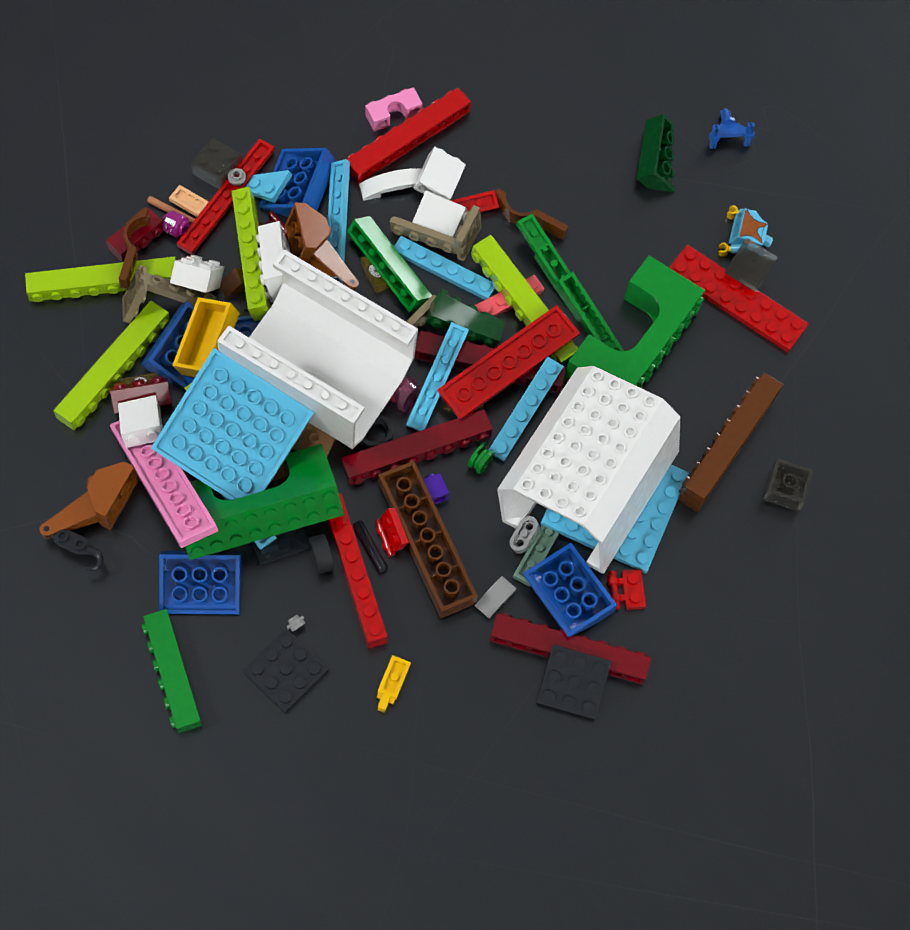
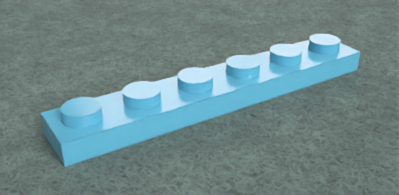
M346 159L331 163L328 226L331 227V235L327 239L343 262L345 261L350 162Z
M400 236L394 246L403 259L483 300L490 298L495 291L494 282L403 236Z
M451 322L406 426L417 431L425 430L440 396L437 389L446 383L469 329Z
M549 357L546 358L489 448V451L495 452L494 457L503 462L506 460L562 371L563 365Z

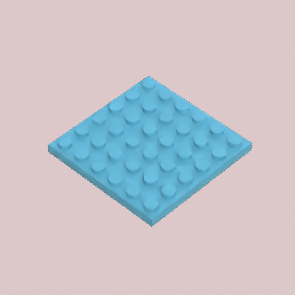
M213 348L151 449L223 496L233 500L267 489L314 415V412L230 359L218 349Z
M670 465L613 559L637 570L641 569L645 574L647 573L679 498V490L689 472ZM547 508L540 525L595 549L598 541L583 526Z

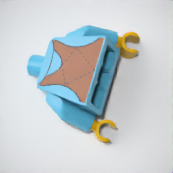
M735 205L729 207L727 218L734 219L729 239L731 246L721 243L719 249L725 250H720L718 252L719 256L724 257L728 252H753L762 245L766 247L771 245L773 238L766 235L768 224L761 219L756 211L748 210L747 208L738 210Z

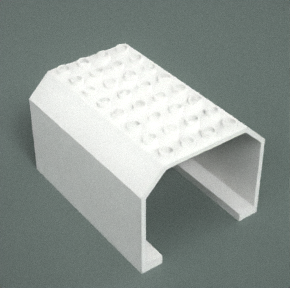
M283 250L273 263V268L283 273V284L275 302L250 337L245 336L228 325L217 341L218 350L313 411L314 415L309 421L310 424L353 449L363 440L403 381L414 359L418 329L295 255Z
M595 366L578 367L497 489L502 522L516 529L520 521L524 517L529 516L536 503L580 524L598 541L586 563L589 567L604 574L679 452L680 416L663 398Z

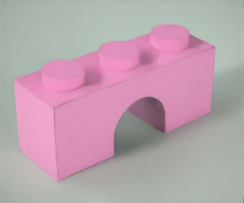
M413 87L365 105V116L375 132L390 126L389 113L399 111L407 119L416 115L422 109L423 104Z

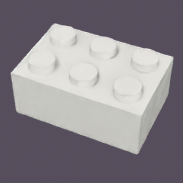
M196 255L187 256L186 258L182 257L174 262L170 283L207 293L220 288L225 267L221 266L218 261H203L202 257Z

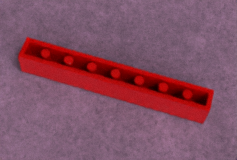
M459 88L447 92L444 97L433 101L427 108L419 110L416 115L407 118L399 126L393 127L385 135L379 136L371 144L365 145L359 152L349 155L346 159L350 162L349 174L360 184L469 113L471 101Z
M339 493L344 515L327 521L367 647L370 649L386 644L387 633L342 494Z

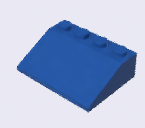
M327 148L282 149L273 172L288 170L291 172L292 177L275 203L262 199L259 209L267 212L273 211L275 214L289 217L294 203H306L317 211L330 179L331 163L336 162L335 158Z
M188 301L180 305L141 363L143 367L154 375L168 378L169 383L186 391L184 388L192 383L195 377L181 375L172 365L195 307Z
M569 543L523 573V576L568 638L599 623L614 613L617 607L615 601L572 543Z
M162 551L159 554V611L167 609L168 614H240L241 552L220 551L193 560L189 559L187 551Z

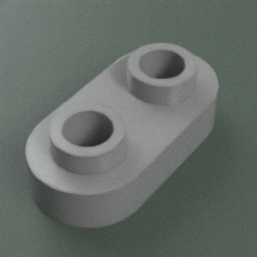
M524 517L517 526L510 539V546L514 552L519 554L525 553L539 532L540 525L534 517Z

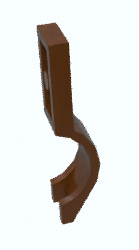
M499 188L497 189L496 194L499 208L510 222L516 224L517 221L533 213L543 230L564 240L569 226L538 209L528 213L513 210L507 203V193Z
M145 207L134 215L124 227L123 238L127 253L119 276L121 288H129L138 259L137 249L130 243V237L135 230L148 226L150 216L147 215L149 209Z

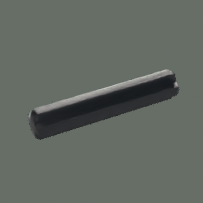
M363 521L355 522L353 528L379 573L386 571L388 565Z

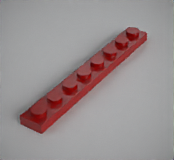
M260 138L236 167L245 172V182L240 186H234L227 179L179 239L177 247L190 255L196 252L232 206V191L246 187L251 177L257 174L275 151L274 146Z

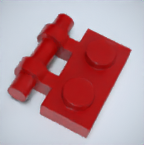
M395 507L389 508L381 516V519L375 521L377 534L381 536L383 541L382 547L387 552L388 557L394 556L396 551H401L409 543Z
M641 569L622 570L621 578H617L616 571H609L607 582L608 586H610V596L617 604L615 610L620 609V603H625V610L645 609L646 603ZM618 586H623L624 595L618 593Z

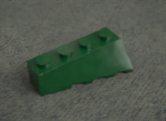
M664 114L646 120L637 180L650 189L675 192V185H672V178L675 177V173L671 166V161L674 160V153L671 149V145H674V123Z
M442 289L431 302L426 323L431 324L434 328H442L448 331L451 322L469 329L466 336L467 340L476 341L490 348H495L501 341L505 322L487 312H478L476 306L472 304L465 305L461 303V298L457 296L452 298L447 295L448 291Z

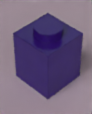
M441 473L427 475L423 481L434 504L447 501L449 491Z

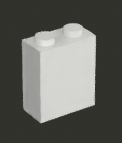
M434 147L428 154L413 189L422 194L428 191L450 200L466 164L461 162L460 159L445 153L444 150Z
M425 191L412 223L456 238L459 226L465 222L464 219L468 209Z
M156 395L118 403L120 430L125 447L129 448L155 442L163 429L161 410Z

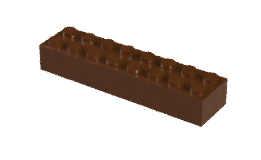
M765 372L760 378L758 376L755 378L749 391L747 390L743 395L740 404L736 405L730 418H727L721 431L712 440L710 447H707L701 460L697 461L693 467L690 476H687L682 483V487L679 490L681 495L678 499L680 502L698 513L775 401L783 386L781 382Z
M415 461L379 474L378 484L389 508H396L409 541L407 547L440 619L475 605L478 599L477 593Z

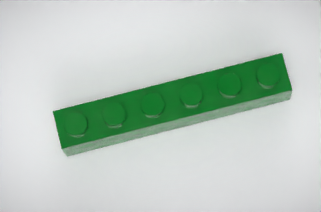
M370 216L354 219L347 233L408 312L417 311L432 296Z
M167 609L143 616L145 623L141 625L144 635L149 634L150 641L147 642L150 654L154 653L156 660H152L155 672L159 671L161 678L158 679L161 691L165 690L167 697L163 698L166 709H171L173 715L169 717L172 729L176 728L179 734L202 726Z

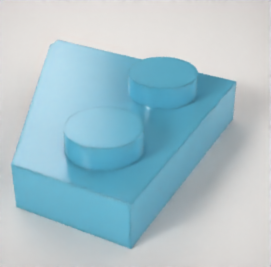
M286 170L253 175L246 187H250L253 196L275 203L292 177V174Z

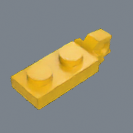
M392 655L377 692V698L381 699L378 704V711L385 713L388 704H394L395 700H397L411 662Z

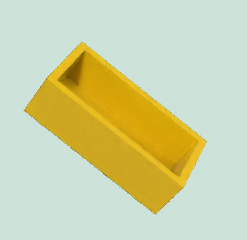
M198 297L172 366L181 375L196 377L213 348L218 349L217 341L228 325L235 328L240 314L238 310L228 302Z

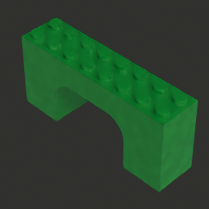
M648 256L630 279L624 300L648 314L653 321L651 327L639 343L628 351L614 350L589 334L568 361L564 378L569 381L578 367L595 366L642 389L644 382L647 383L651 378L654 368L658 369L662 363L663 356H667L671 351V345L679 340L682 330L688 328L692 321L691 318L700 311V306L705 299L703 298L705 290L653 257Z
M319 444L289 453L286 457L289 477L283 484L237 499H218L214 496L210 486L199 479L190 481L216 523L218 532L185 546L189 559L193 560L343 516L344 513L337 485L323 445Z

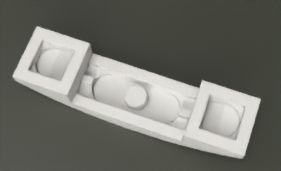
M422 169L396 170L361 182L359 187L363 201L379 198L381 193L414 187Z

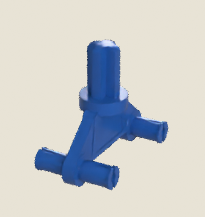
M727 108L721 110L720 117L722 121L720 125L716 124V127L715 124L713 125L712 132L709 134V147L713 149L714 146L715 149L720 138L741 136L745 138L743 145L746 147L748 145L749 147L755 135L753 131L755 124L748 122L747 127L736 123V120L731 116Z

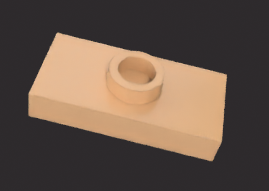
M181 185L169 197L170 202L196 217L209 203Z

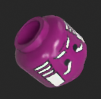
M170 211L162 218L164 232L176 238L183 236L190 227L188 218L177 211Z

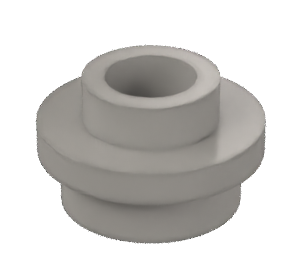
M234 168L228 173V181L234 186H240L246 180V174L242 169Z
M298 614L288 620L289 625L286 627L290 628L292 632L305 624L304 616L299 617Z

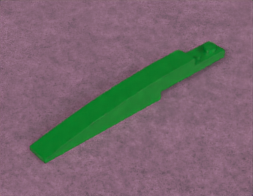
M533 213L517 221V227L535 253L534 258L586 334L592 335L614 350L624 351L574 272H570Z

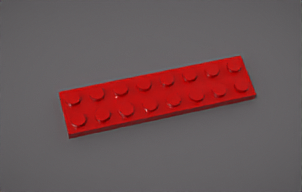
M688 244L669 267L704 289L703 297L787 353L809 324Z
M556 305L437 389V392L457 418L461 420L545 361L547 357L552 356L580 335V332Z

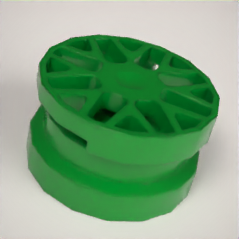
M481 444L472 454L467 466L475 468L477 473L482 474L487 469L488 464L492 462L495 452L487 450V447Z

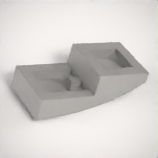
M501 576L476 603L475 607L491 619L517 588Z

